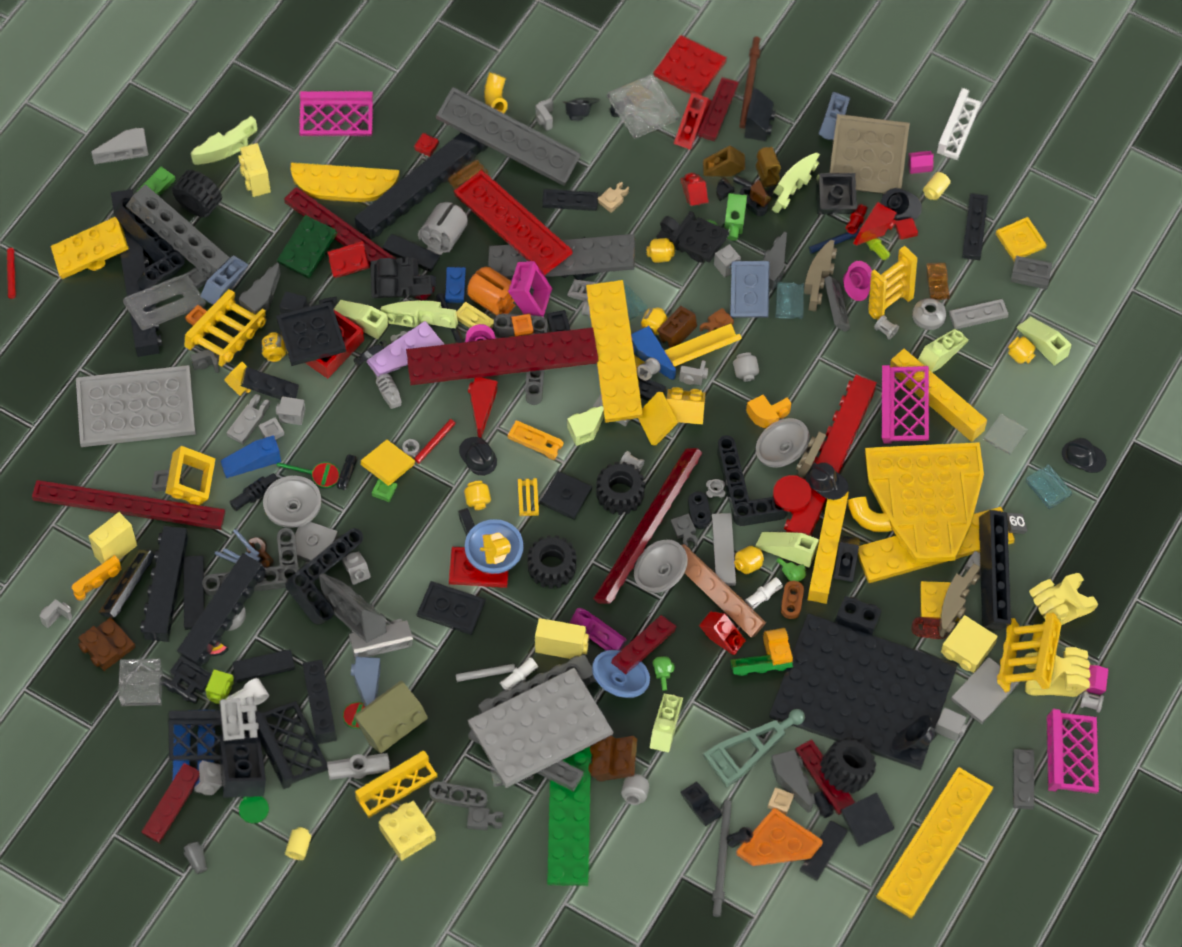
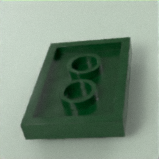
M305 215L277 259V262L310 278L336 237L337 231Z

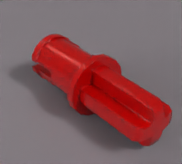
M859 204L857 210L850 215V221L846 226L848 233L855 234L859 225L864 222V216L868 209L867 206Z

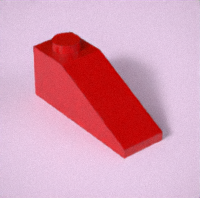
M691 93L673 144L691 150L710 106L711 100L709 98Z
M877 202L853 244L859 245L885 235L888 229L892 230L896 223L894 217L897 212Z
M482 377L475 378L474 382H470L468 388L477 436L479 438H482L498 392L497 381Z

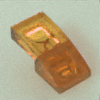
M928 263L927 276L930 298L936 300L949 299L946 263Z

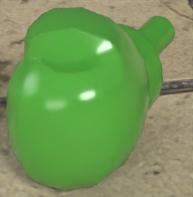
M781 558L777 559V562L783 566L782 572L788 580L799 582L805 578L806 568L803 564L797 566L793 562L787 564Z
M656 657L653 660L656 679H661L662 691H666V678H670V673L674 671V663L671 662L669 657Z

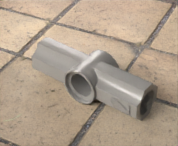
M387 753L370 756L357 754L350 759L327 762L330 780L348 777L361 779L369 774L390 771ZM357 764L363 766L361 769L354 768Z

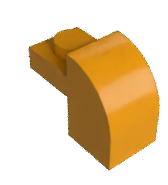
M763 394L747 402L746 412L756 425L767 428L779 421V418H785L790 413L791 402L787 397L771 406Z
M780 628L764 631L763 641L767 655L771 656L772 664L778 665L792 662L793 657L786 629Z

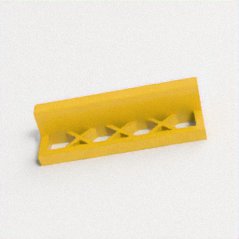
M728 324L664 351L675 367L742 338L740 334H735L732 324Z
M422 751L356 790V800L368 818L438 776L429 763L428 755L425 751ZM426 766L430 775L425 778L418 777V771ZM405 778L413 780L412 786L408 788L400 787V784ZM387 789L396 790L392 798L383 797L384 791ZM370 799L379 800L378 805L371 810L365 804Z

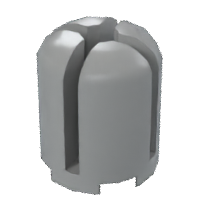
M450 202L438 204L419 230V241L422 239L428 246L427 250L441 255L443 252H450L467 226L466 213L459 206H453Z

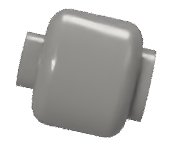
M751 353L737 355V358L733 361L736 377L743 379L744 382L754 380V376L759 373L756 356L751 355Z
M639 774L626 777L621 791L622 797L631 805L643 803L648 795L649 782Z

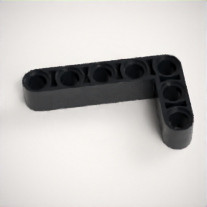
M125 197L121 199L115 208L114 216L155 261L154 264L143 271L137 281L140 289L150 291L175 276L185 260L180 252L175 250L172 245L160 237L157 232L145 224L142 219L126 206L131 198Z
M728 435L722 436L718 441L717 454L734 522L739 526H747L785 519L788 512L783 509H777L776 507L778 506L775 504L773 497L749 501L735 440ZM735 496H741L742 498L737 499ZM762 509L765 512H758L757 510Z
M352 528L345 532L286 581V589L314 624L321 625L331 619L334 610L313 582L319 578L320 574H324L363 541V534L357 528ZM322 558L327 561V564L323 562ZM309 569L313 571V575L310 574ZM295 580L299 582L300 586L296 585ZM307 595L311 597L312 602L308 600ZM319 610L323 612L324 617L320 615Z

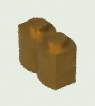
M764 147L757 153L756 170L765 188L778 184L781 166L773 147Z

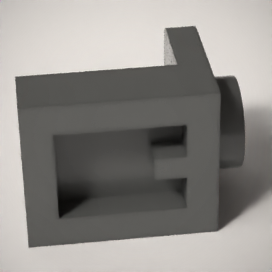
M209 349L190 355L194 371L213 365L215 373L219 372V356L217 354L214 355Z
M169 470L155 471L151 487L155 492L166 491ZM180 474L179 484L184 485V477Z

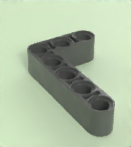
M497 315L493 320L495 335L500 338L515 337L511 317L520 315ZM530 316L533 334L548 333V323L544 317ZM545 370L530 371L526 374L525 397L527 403L531 405H537L542 401Z
M283 528L279 530L277 542L280 566L265 568V576L261 582L256 584L254 592L286 588L287 579L285 576L288 573H296L299 570L296 540L291 529ZM284 536L291 537L289 542H283L281 539ZM287 554L294 556L290 561H286L283 558ZM229 572L209 574L204 577L202 584L205 593L209 596H214ZM269 575H274L276 577V579L272 582L266 581V578ZM210 582L217 583V586L213 589L207 587Z

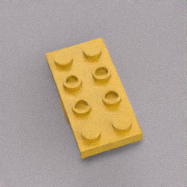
M116 217L51 246L58 273L62 279L86 268L89 270H99L105 266L106 259L129 249L122 225Z

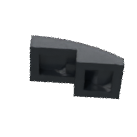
M697 781L680 792L688 806L705 827L722 816L721 811L709 799L708 793Z

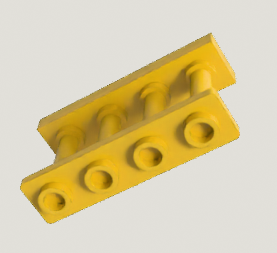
M905 246L899 249L898 262L881 275L876 270L871 272L868 311L873 319L879 320L884 315L885 309L899 298H904L907 302L914 298L917 256Z
M230 289L185 334L186 348L191 350L195 345L200 344L219 355V366L221 367L227 362L229 363L234 354L243 348L245 342L248 339H252L255 332L266 323V310L261 309L255 315L237 305L234 301L235 292ZM233 310L251 321L244 326L225 314ZM217 322H223L239 331V333L234 338L214 327ZM207 333H211L229 344L222 349L203 337Z
M1054 612L1046 613L1045 622L1036 625L1019 626L1015 618H1011V625L1007 626L1006 629L1007 637L1006 642L1003 644L1004 652L1003 657L1000 659V672L997 675V682L1004 692L1010 691L1011 682L1030 680L1038 682L1042 689H1050L1061 623ZM1043 632L1040 640L1019 642L1020 634ZM1040 648L1037 656L1016 658L1017 650ZM1037 664L1034 672L1013 674L1014 666Z

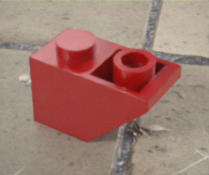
M689 173L685 177L680 178L686 201L690 206L708 203L706 183L699 175Z
M710 611L699 625L710 640L732 655H735L746 641L725 613Z

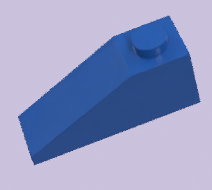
M648 326L632 333L631 337L635 356L644 362L648 358H655L660 363L659 372L671 380L675 379L676 369L650 327Z
M274 435L256 440L222 459L221 465L225 477H233L280 463V452Z

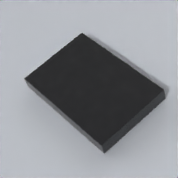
M430 581L418 609L417 617L472 635L486 599Z

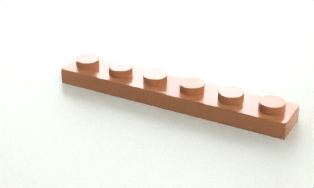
M681 545L685 549L688 558L684 573L750 637H755L766 622L686 545Z

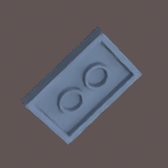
M732 261L731 318H768L769 261Z

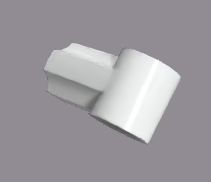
M256 678L247 682L242 690L226 699L240 698L241 706H246V698L253 697L254 705H259L268 699L269 694L260 680Z

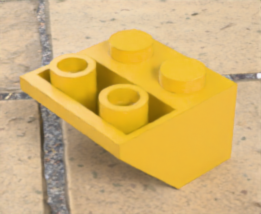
M679 387L668 389L666 400L677 421L681 423L703 424L705 392H702L700 389L684 391Z

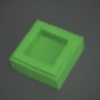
M378 479L372 491V496L390 502L397 488V483L393 482L388 486Z

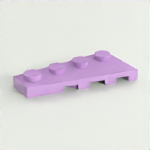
M424 321L369 358L367 363L376 375L380 376L408 365L406 349L445 344L428 323Z

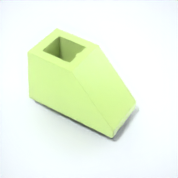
M603 406L593 407L584 413H576L567 418V428L576 446L594 440L604 418Z

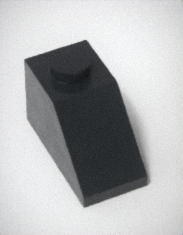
M841 535L834 579L853 582L860 538Z

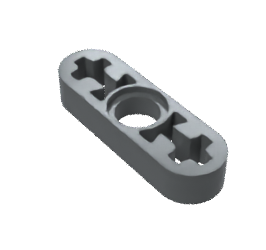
M434 782L429 788L430 798L434 802L464 808H484L487 805V795L480 789L444 782ZM438 788H440L442 791V793H440L439 796L435 795L434 792L437 791ZM447 790H450L449 798L446 796V793L448 794ZM460 791L464 794V797L461 800H455L452 795ZM467 793L470 794L469 802H466ZM477 796H481L479 803H475Z

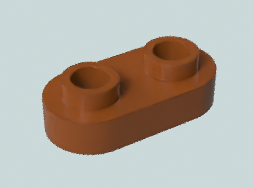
M790 581L784 588L781 613L787 619L797 618L801 611L804 587L798 581ZM795 591L797 594L793 595L790 592ZM791 608V609H793L794 611H793V612H789L787 609Z

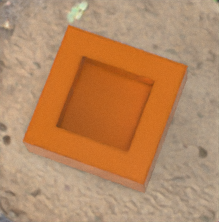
M197 305L185 317L186 321L194 326L207 311Z
M530 314L511 317L515 336L533 334Z

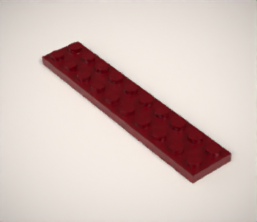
M593 328L406 349L410 385L597 364L598 362Z

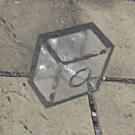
M160 659L120 660L118 697L121 706L162 705L163 668Z

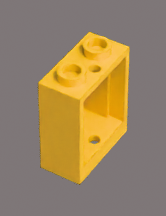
M180 446L172 454L165 493L172 495L173 498L186 500L193 505L203 504L209 498L216 458ZM182 464L203 471L200 491L179 484Z

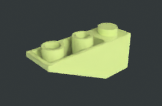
M340 300L334 310L362 328L364 333L376 339H379L388 327L387 314L372 306Z
M1032 317L1017 326V329L1054 366L1068 357L1072 344L1060 332Z
M953 329L926 345L918 361L924 366H928L929 370L933 373L954 356L969 339L960 331Z
M762 532L755 547L810 567L817 552L819 539L803 533Z
M669 694L663 695L652 731L651 749L664 752L670 751L683 702L682 697Z

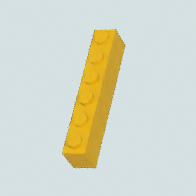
M905 349L893 357L890 363V367L924 366ZM929 370V406L973 442L985 431L987 419ZM903 372L895 373V377L901 382L907 377ZM916 372L912 377L919 383L925 378V372ZM911 379L905 383L911 390L916 386ZM920 388L914 392L921 399L925 396V392Z
M849 492L840 499L827 500L808 594L809 601L827 604Z

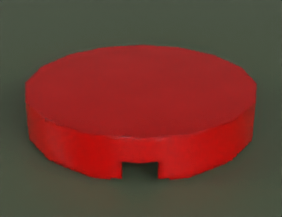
M788 475L776 482L773 489V499L775 504L783 508V510L798 512L806 508L811 501L812 490L805 479L795 475Z

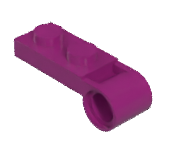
M582 608L576 609L569 624L585 626L586 634H589V638L606 651H621L627 641L622 635Z

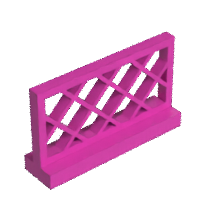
M372 91L300 92V136H372ZM304 106H312L315 111L309 116L304 112ZM325 106H330L333 109L328 116L321 111ZM343 106H348L351 109L346 116L339 111ZM361 106H369V111L364 116L357 111ZM354 112L360 117L355 124L348 119ZM317 113L324 117L319 124L312 119ZM335 113L342 117L337 124L330 119ZM309 121L315 125L312 130H304V125ZM327 121L333 125L330 130H324L321 126ZM344 121L351 125L348 130H342L339 126ZM364 121L368 124V130H360L357 126Z
M882 365V440L884 444L891 443V441L929 440L928 366L890 367V365ZM903 372L907 377L899 383L895 380V373ZM916 372H925V378L919 383L912 377ZM909 379L916 384L910 392L903 387ZM901 388L907 395L901 401H898L895 398V393ZM918 388L925 392V396L920 401L912 395ZM909 397L917 403L910 410L903 405ZM901 406L907 413L899 420L895 416V411ZM919 406L925 410V414L920 419L912 413ZM909 415L917 421L910 429L903 423ZM920 424L925 429V435H916L912 431ZM899 425H902L907 430L904 435L895 436V429Z
M1052 709L1047 715L1048 791L1063 789L1096 794L1099 792L1097 717L1061 713V710ZM1062 719L1069 720L1074 726L1068 731L1062 725ZM1082 722L1091 723V731L1087 733L1080 724ZM1075 728L1084 736L1079 741L1070 733ZM1066 736L1074 743L1070 749L1063 744V738ZM1085 738L1092 744V749L1089 751L1080 744ZM1076 746L1084 754L1080 759L1071 752ZM1066 755L1075 762L1070 768L1063 762V757ZM1085 757L1092 762V768L1089 770L1081 763ZM1076 765L1085 773L1080 778L1071 770ZM1068 773L1075 782L1073 784H1064V775ZM1087 775L1093 781V787L1086 786L1081 780Z

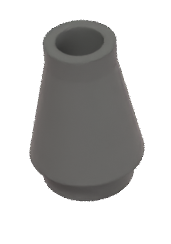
M199 842L185 846L183 848L185 851L184 856L194 868L196 874L205 872L207 866L203 846H200Z

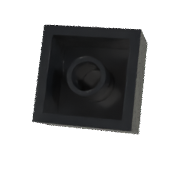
M855 173L818 174L816 177L817 214H852L857 210Z

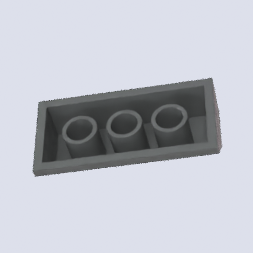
M323 573L319 575L322 595L332 606L334 615L366 643L387 633L385 626L387 623L386 618L382 613L377 612L373 605L368 604L361 595L356 594L350 586H347L341 580Z

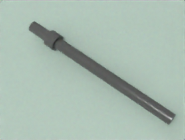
M725 800L723 804L716 885L712 894L714 917L721 916L722 902L725 899L723 888L728 846L726 837L729 835L732 805L730 800Z

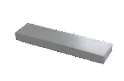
M731 513L712 514L715 574L728 586H736Z

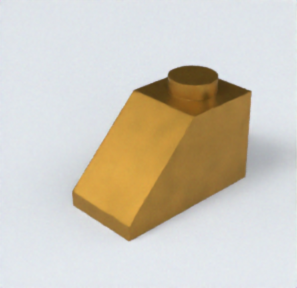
M732 146L720 150L703 160L704 175L733 176L745 170V154Z

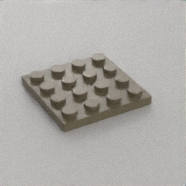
M837 114L830 173H855L856 191L884 194L892 188L901 189L910 123Z

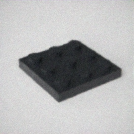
M331 302L276 316L291 366L346 352Z

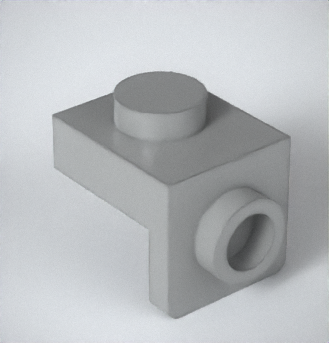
M551 98L546 101L543 100L536 105L537 122L546 131L553 128V118L550 115V112L553 111V101Z
M702 360L700 369L681 365L679 381L689 385H702L703 379H707L709 368H705L706 361Z
M359 551L350 553L341 559L349 573L352 584H357L370 578L367 563Z
M55 599L41 611L40 619L42 624L49 628L61 615L70 621L72 619L71 608L65 602L60 603Z
M202 761L199 764L200 783L195 787V791L205 795H213L222 786L221 765Z

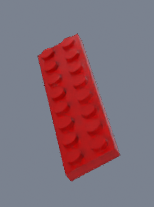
M480 170L454 190V194L527 261H535L544 276L573 254L570 247L484 171Z

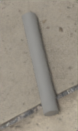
M509 664L456 674V680L460 682L510 673L515 669V665Z

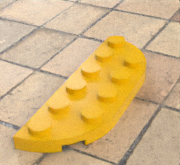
M291 163V174L294 183L308 196L323 200L375 201L397 184L400 175L399 170Z

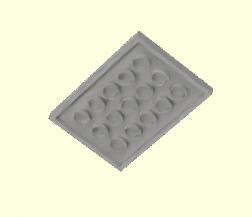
M189 365L76 378L81 447L196 435Z
M575 668L468 720L469 726L506 788L613 734V730Z

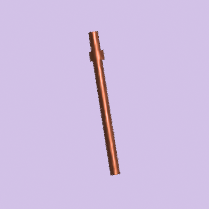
M757 36L753 38L752 48H750L749 52L750 63L739 125L742 129L746 127V117L751 101L756 64L760 56V37Z

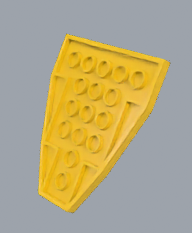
M980 442L865 448L868 484L883 513H886L889 517L892 530L916 562L955 561L971 527L984 477Z

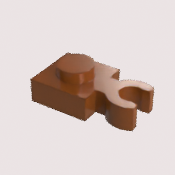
M721 308L708 317L709 323L706 322L700 325L699 331L702 332L707 329L709 330L707 333L728 324L733 325L734 320Z

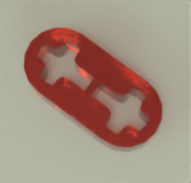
M917 617L913 620L911 630L918 637L944 639L948 635L947 632L944 637L940 636V632H938L940 619ZM919 624H922V626H923V629H922V630H919V627H918Z

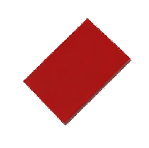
M452 547L449 585L507 588L509 570L495 574L480 571L467 559L465 547Z

